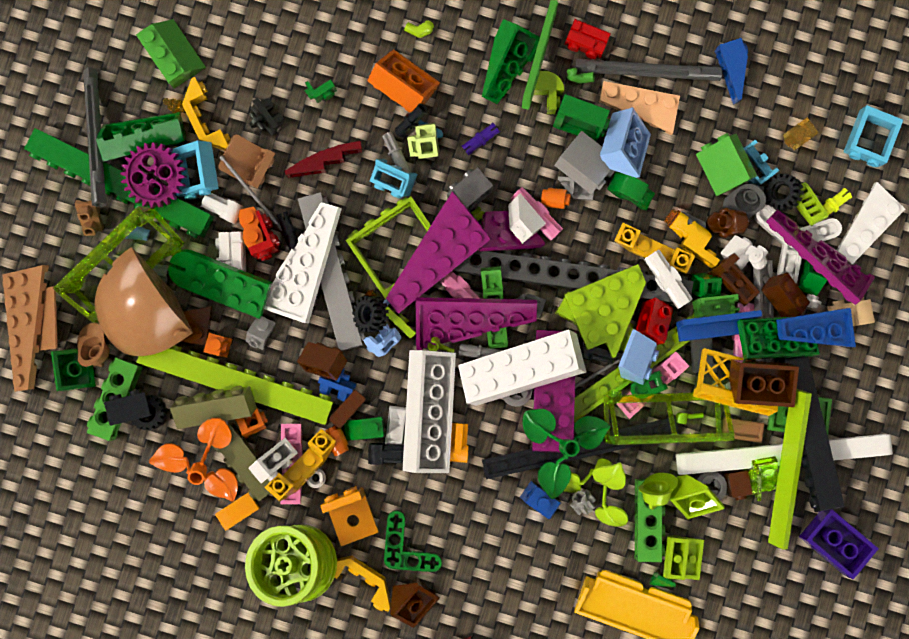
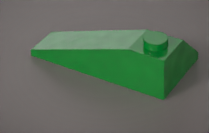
M502 20L493 43L482 92L483 98L496 104L499 103L511 88V82L517 75L520 76L522 74V69L527 62H531L534 59L540 39L539 36L518 24Z

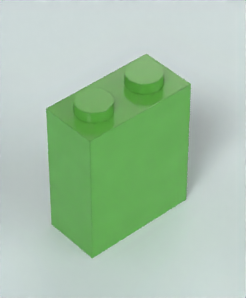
M726 133L717 138V143L712 144L710 142L702 146V151L696 154L716 196L724 194L757 177L737 134L729 136Z

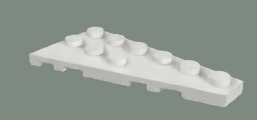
M320 203L308 222L309 226L306 231L298 238L299 242L296 247L291 249L277 271L276 278L270 287L265 310L303 323H309L342 208Z

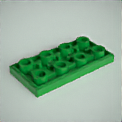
M789 317L740 319L737 321L744 360L817 356L820 353L816 343L779 340L776 320Z

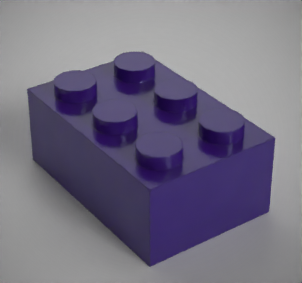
M833 510L819 512L799 536L844 576L852 580L855 579L879 549Z

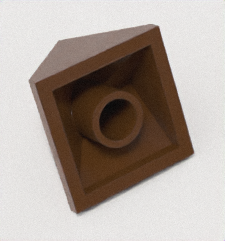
M416 578L411 584L394 585L390 614L414 628L440 597L419 578Z

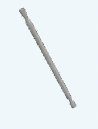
M220 156L219 158L226 164L228 169L239 180V182L244 186V188L249 192V194L254 198V200L259 204V206L265 211V213L270 217V219L278 226L280 231H282L281 226L275 219V217L270 213V211L265 207V205L260 201V199L255 195V193L250 189V187L244 182V180L239 176V174L234 170V168L225 160L224 156Z
M618 358L613 364H608L575 384V389L619 363L620 359Z

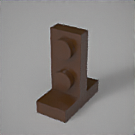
M733 253L720 261L707 274L722 278V283L732 294H738L739 302L745 306L760 291L734 264L740 258Z

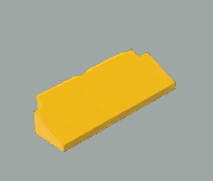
M608 570L598 571L596 579L585 577L574 609V613L646 639H695L699 631V620L697 616L691 614L692 605L690 600L655 587L643 588L641 582Z

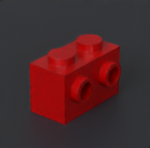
M658 298L644 301L636 330L656 342L657 345L665 343L674 308Z

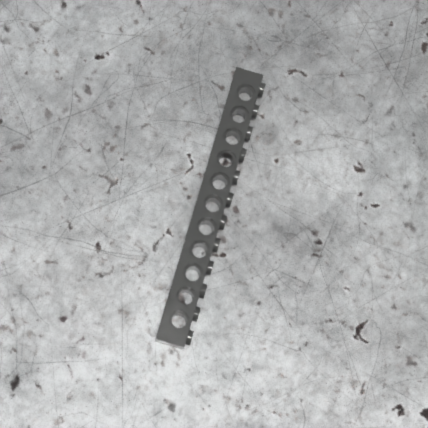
M477 250L459 264L454 272L481 276V268L491 267L490 261L498 259L501 263L503 280L577 290L592 283L588 280L589 273H595L597 281L628 268L618 267L617 270H613L608 265L599 264L598 267L590 266L591 263L588 262L571 264V260L559 259L558 262L551 261L552 258L547 256H540V259L532 258L531 254L526 253L516 256L512 255L513 252L501 250V253ZM471 257H480L481 264L478 266L472 265L470 262ZM513 261L518 262L520 270L512 271L509 264ZM532 264L537 265L539 273L532 274L529 271V266ZM550 267L558 269L559 275L557 277L549 275L548 270ZM569 270H575L578 273L576 280L569 278ZM641 270L646 284L648 281H652L655 284V290L649 291L645 284L640 299L650 300L658 298L664 303L674 304L668 294L658 286L655 276L649 275L648 271ZM681 276L682 284L689 294L692 295L693 281H689L688 277Z

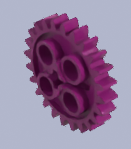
M144 143V149L141 146H137L138 152L130 151L132 158L125 157L129 163L128 165L122 164L126 172L120 174L126 176V179L122 180L121 183L128 185L124 191H131L129 198L136 197L135 203L142 202V206L147 207L150 205V208H155L157 203L158 207H163L164 203L166 205L171 204L170 198L177 200L175 193L182 194L179 187L186 185L181 182V179H186L187 176L182 175L181 172L185 171L186 168L180 167L184 161L176 160L179 154H171L172 148L168 147L165 150V145L160 144L158 147L157 143H152L151 146ZM153 157L154 163L149 167L148 159ZM142 165L147 171L154 172L155 176L168 182V186L158 179H153L151 174L141 170L139 166ZM166 168H169L171 173L169 177L166 178L164 175V170ZM139 174H142L143 181L139 184L137 177ZM158 184L160 186V192L158 194H155L154 187Z

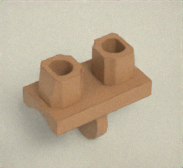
M76 200L75 207L83 234L85 236H95L97 231H103L104 226L100 216V207L92 206V201L83 202Z

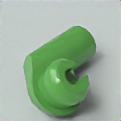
M569 68L567 70V79L569 81L580 84L595 82L594 72L577 74V68Z

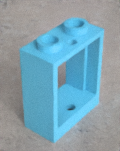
M866 105L858 113L843 153L848 154L851 159L866 161L872 167H880L886 164L903 119ZM866 121L890 130L881 155L857 146Z
M197 140L173 148L171 154H179L176 160L184 161L180 167L186 168V170L181 173L187 176L186 179H181V182L186 185L179 187L182 194L175 193L176 196L184 197L185 200L197 198L196 195H209L211 191L219 189L212 142ZM196 155L201 184L190 187L186 158Z

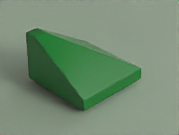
M654 572L649 584L654 586H676L672 579L665 578L658 572Z

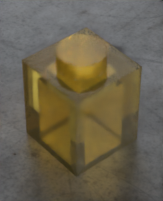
M807 117L783 134L787 146L796 150L819 132Z

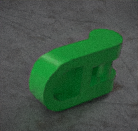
M661 371L651 373L650 379H645L644 385L632 382L630 386L631 394L637 399H645L668 389L666 383L662 381L661 376L663 375ZM654 380L656 387L651 389L649 381Z

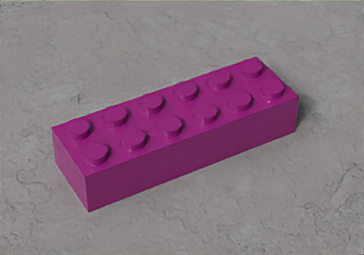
M536 330L535 340L563 331ZM575 376L534 388L533 409L548 410L555 417L556 426L550 433L562 440H574ZM549 436L541 444L532 441V452L561 453L559 451V443Z

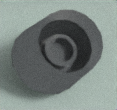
M754 183L741 185L724 199L723 208L741 210L747 214L748 218L752 217L765 207L766 195L763 191L764 187Z

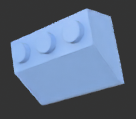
M633 107L612 113L600 156L609 169L638 178L641 174L651 134Z

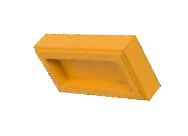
M246 493L215 515L226 531L260 509V507L249 493Z

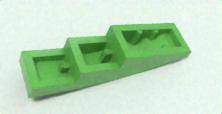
M501 266L481 268L483 299H504ZM507 327L500 328V331L487 332L489 348L508 347Z

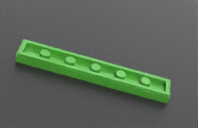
M551 0L523 96V109L528 110L531 106L556 17L558 0Z

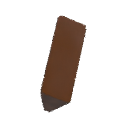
M354 390L331 415L329 420L335 426L341 428L365 402V396L359 391Z

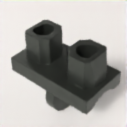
M258 98L252 101L253 106L251 107L252 113L249 115L252 119L249 123L250 127H258L260 131L266 129L271 136L275 135L277 129L284 123L283 116L280 113H276L273 116L269 114V111L274 107L269 98L261 101Z

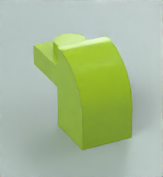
M540 71L534 95H547V114H555L557 108H560V96L557 95H563V82L556 74L550 71Z

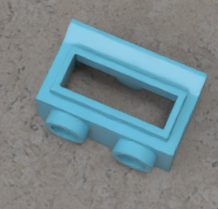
M754 140L744 150L764 176L761 178L757 176L747 182L761 185L776 174L779 169L776 168L772 171L766 163L768 156L765 153L759 154L754 147L758 142Z
M376 159L370 182L375 184L374 187L382 191L387 189L396 198L401 199L402 197L410 196L418 174L402 171V167L397 165H389L386 159ZM384 172L401 180L400 188L381 180L382 173Z

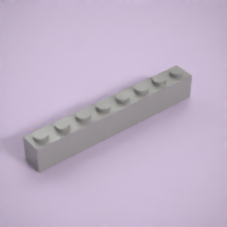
M321 192L298 198L306 229L309 226L308 222L320 203L329 204L327 197H323ZM335 234L321 279V286L338 348L345 351L363 346L365 334L363 331L358 330L359 327L355 326L357 322H353L355 315H352V311L355 310L352 303L355 302L353 291H349L347 286L350 283L348 273L343 271L342 265L345 264L343 254L338 253L337 246H340L337 234Z

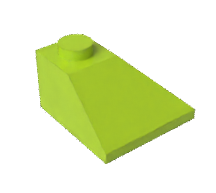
M687 474L677 476L678 485L672 491L670 501L687 519L725 509L722 502L707 485Z

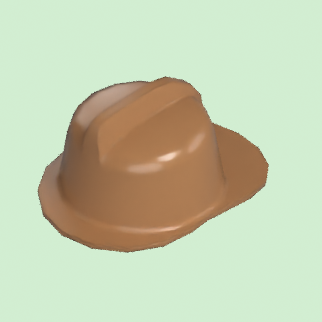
M89 323L84 326L77 340L78 362L81 366L85 367L91 365L103 367L110 353L109 346L104 339V332L97 323Z

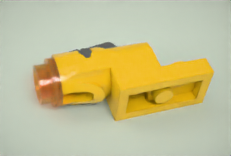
M672 209L664 222L680 238L684 237L679 247L695 255V258L708 267H716L720 261L716 257L717 254L710 249H704L712 237L711 233L706 229V223L688 213Z

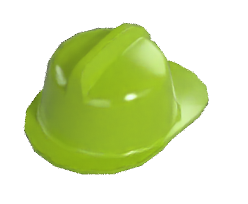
M655 473L650 475L638 489L642 492L644 502L649 504V508L653 510L657 506L666 505L669 502L672 491L678 485V479L669 473Z

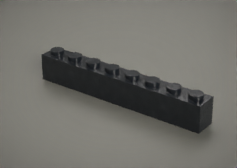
M808 356L777 358L776 362L789 363L798 366L797 389L812 393L801 467L804 468L806 474L804 482L806 487L809 488L811 495L809 496L810 506L814 508V512L843 508L845 505Z

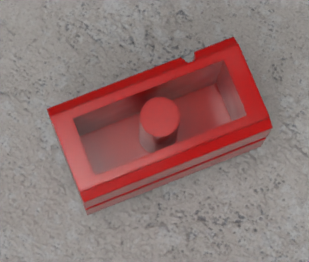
M574 19L564 45H567V48L573 52L581 51L586 53L585 55L590 59H600L611 33Z

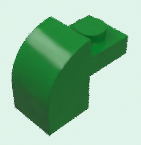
M615 172L607 188L616 197L629 200L640 209L646 211L655 195L645 182Z

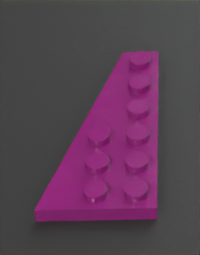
M776 210L767 219L766 222L769 224V227L781 235L786 244L798 251L799 256L807 260L817 273L822 274L832 287L837 288L847 301L856 305L862 300L875 279L872 274L865 275L860 271L861 267L859 265L849 264L843 254L822 240L817 242L811 238L813 235L811 232L798 229L797 223L779 210Z
M416 297V350L427 348L428 343L436 345L431 342L433 337H438L441 344L450 341L455 343L481 336L485 332L500 331V328L516 327L535 322L537 317V300Z

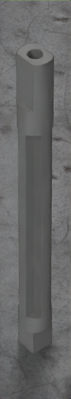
M576 59L575 61L577 73L594 72L598 74L720 81L722 78V67Z
M87 67L83 70L91 201L92 206L104 207L106 206L104 166L96 142L101 129L97 69Z

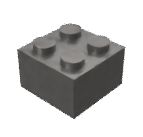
M478 167L474 171L473 169L468 170L463 175L464 179L460 183L456 181L448 188L447 199L451 192L454 191L469 211L491 194L493 189L492 183Z

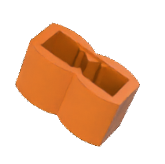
M254 207L239 210V221L244 228L243 240L248 248L266 241L255 212L257 209Z

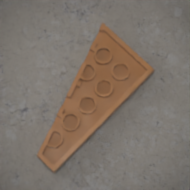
M41 265L2 275L14 392L32 390L35 387L37 365L34 363L35 353H39V345H36L37 335H41L44 311L42 292L46 291L47 283H44L45 272H48L49 265Z

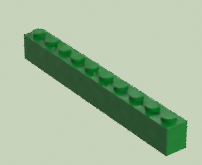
M34 128L24 147L25 150L30 152L29 156L38 161H41V159L48 161L46 165L56 170L61 167L65 169L64 174L74 179L77 175L83 178L81 182L90 186L89 154ZM103 162L105 193L110 196L113 193L117 195V200L125 204L130 201L135 204L133 208L143 213L148 210L152 212L151 216L155 219L162 221L164 218L170 221L168 225L178 230L182 227L187 230L186 234L196 239L198 235L203 238L205 237L215 218L211 214L178 198L177 200L170 198L171 204L166 205L164 203L163 207H158L156 203L155 208H150V205L144 207L142 202L135 203L136 197L129 198L131 191H124L128 185L121 183L122 180L126 179V176L120 174L123 171ZM137 179L139 184L142 183V180ZM154 187V193L158 194L160 189Z

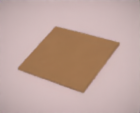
M56 286L47 287L46 291L42 292V301L44 303L41 335H37L36 345H39V351L58 349Z

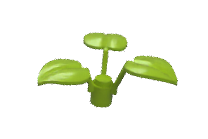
M598 459L595 468L590 469L589 474L583 480H580L579 475L571 472V478L564 490L565 492L576 493L580 491L581 485H584L593 475L594 480L603 485L602 507L596 508V517L602 523L609 526L620 527L627 524L628 515L623 509L616 506L607 507L606 505L607 487L619 490L625 486L626 475L621 463L612 465L607 459Z

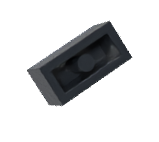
M138 389L130 391V396L122 397L121 394L110 396V401L104 402L109 425L112 426L153 415L148 391L142 393V390Z

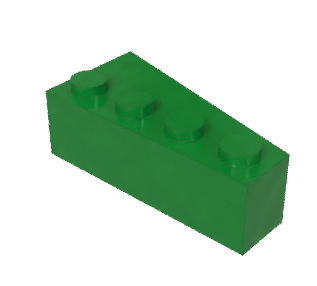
M177 112L102 125L96 142L104 162L131 155L130 151L138 152L137 146H141L144 149V143L150 146L152 143H157L158 147L160 144L165 146L180 144L185 140L186 131L181 113Z

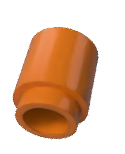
M543 189L541 203L546 205V207L565 209L566 205L569 206L571 194H567L566 189Z
M336 426L325 430L336 441L331 451L334 456L349 450L347 446L349 443L342 428L337 429Z

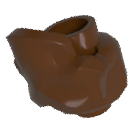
M726 207L722 208L719 213L714 212L706 220L707 228L713 233H719V236L722 238L744 234L750 224L749 218L744 211L728 209Z

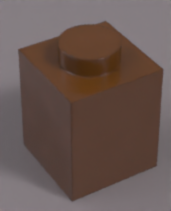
M740 469L724 472L729 497L735 498V500L747 499V495L753 494L748 470Z

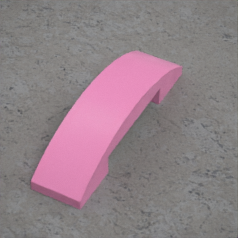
M675 351L654 368L652 373L660 370L663 375L661 376L662 381L667 385L683 373L689 365ZM654 380L649 381L651 389L656 387ZM628 391L616 405L630 419L656 394L645 399H637L631 394V391Z
M281 424V440L286 438L298 452L291 459L293 463L285 470L282 469V476L303 455L302 424ZM302 487L296 493L280 501V504H301Z

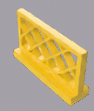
M706 348L702 349L697 387L694 389L693 397L770 416L778 411V406L734 403L732 390L726 389L721 383L727 377L729 379L730 374L724 362L727 360L731 361V359L744 360V358ZM707 355L713 356L718 364L711 368L706 361ZM718 366L726 374L720 380L713 371ZM708 372L715 381L712 385L703 383L704 375Z

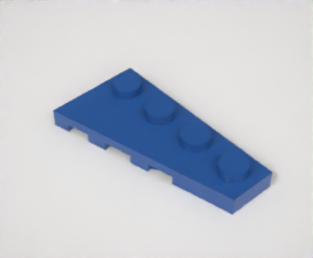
M851 308L776 320L779 340L856 347Z

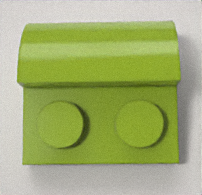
M668 535L663 577L679 580H700L704 540Z

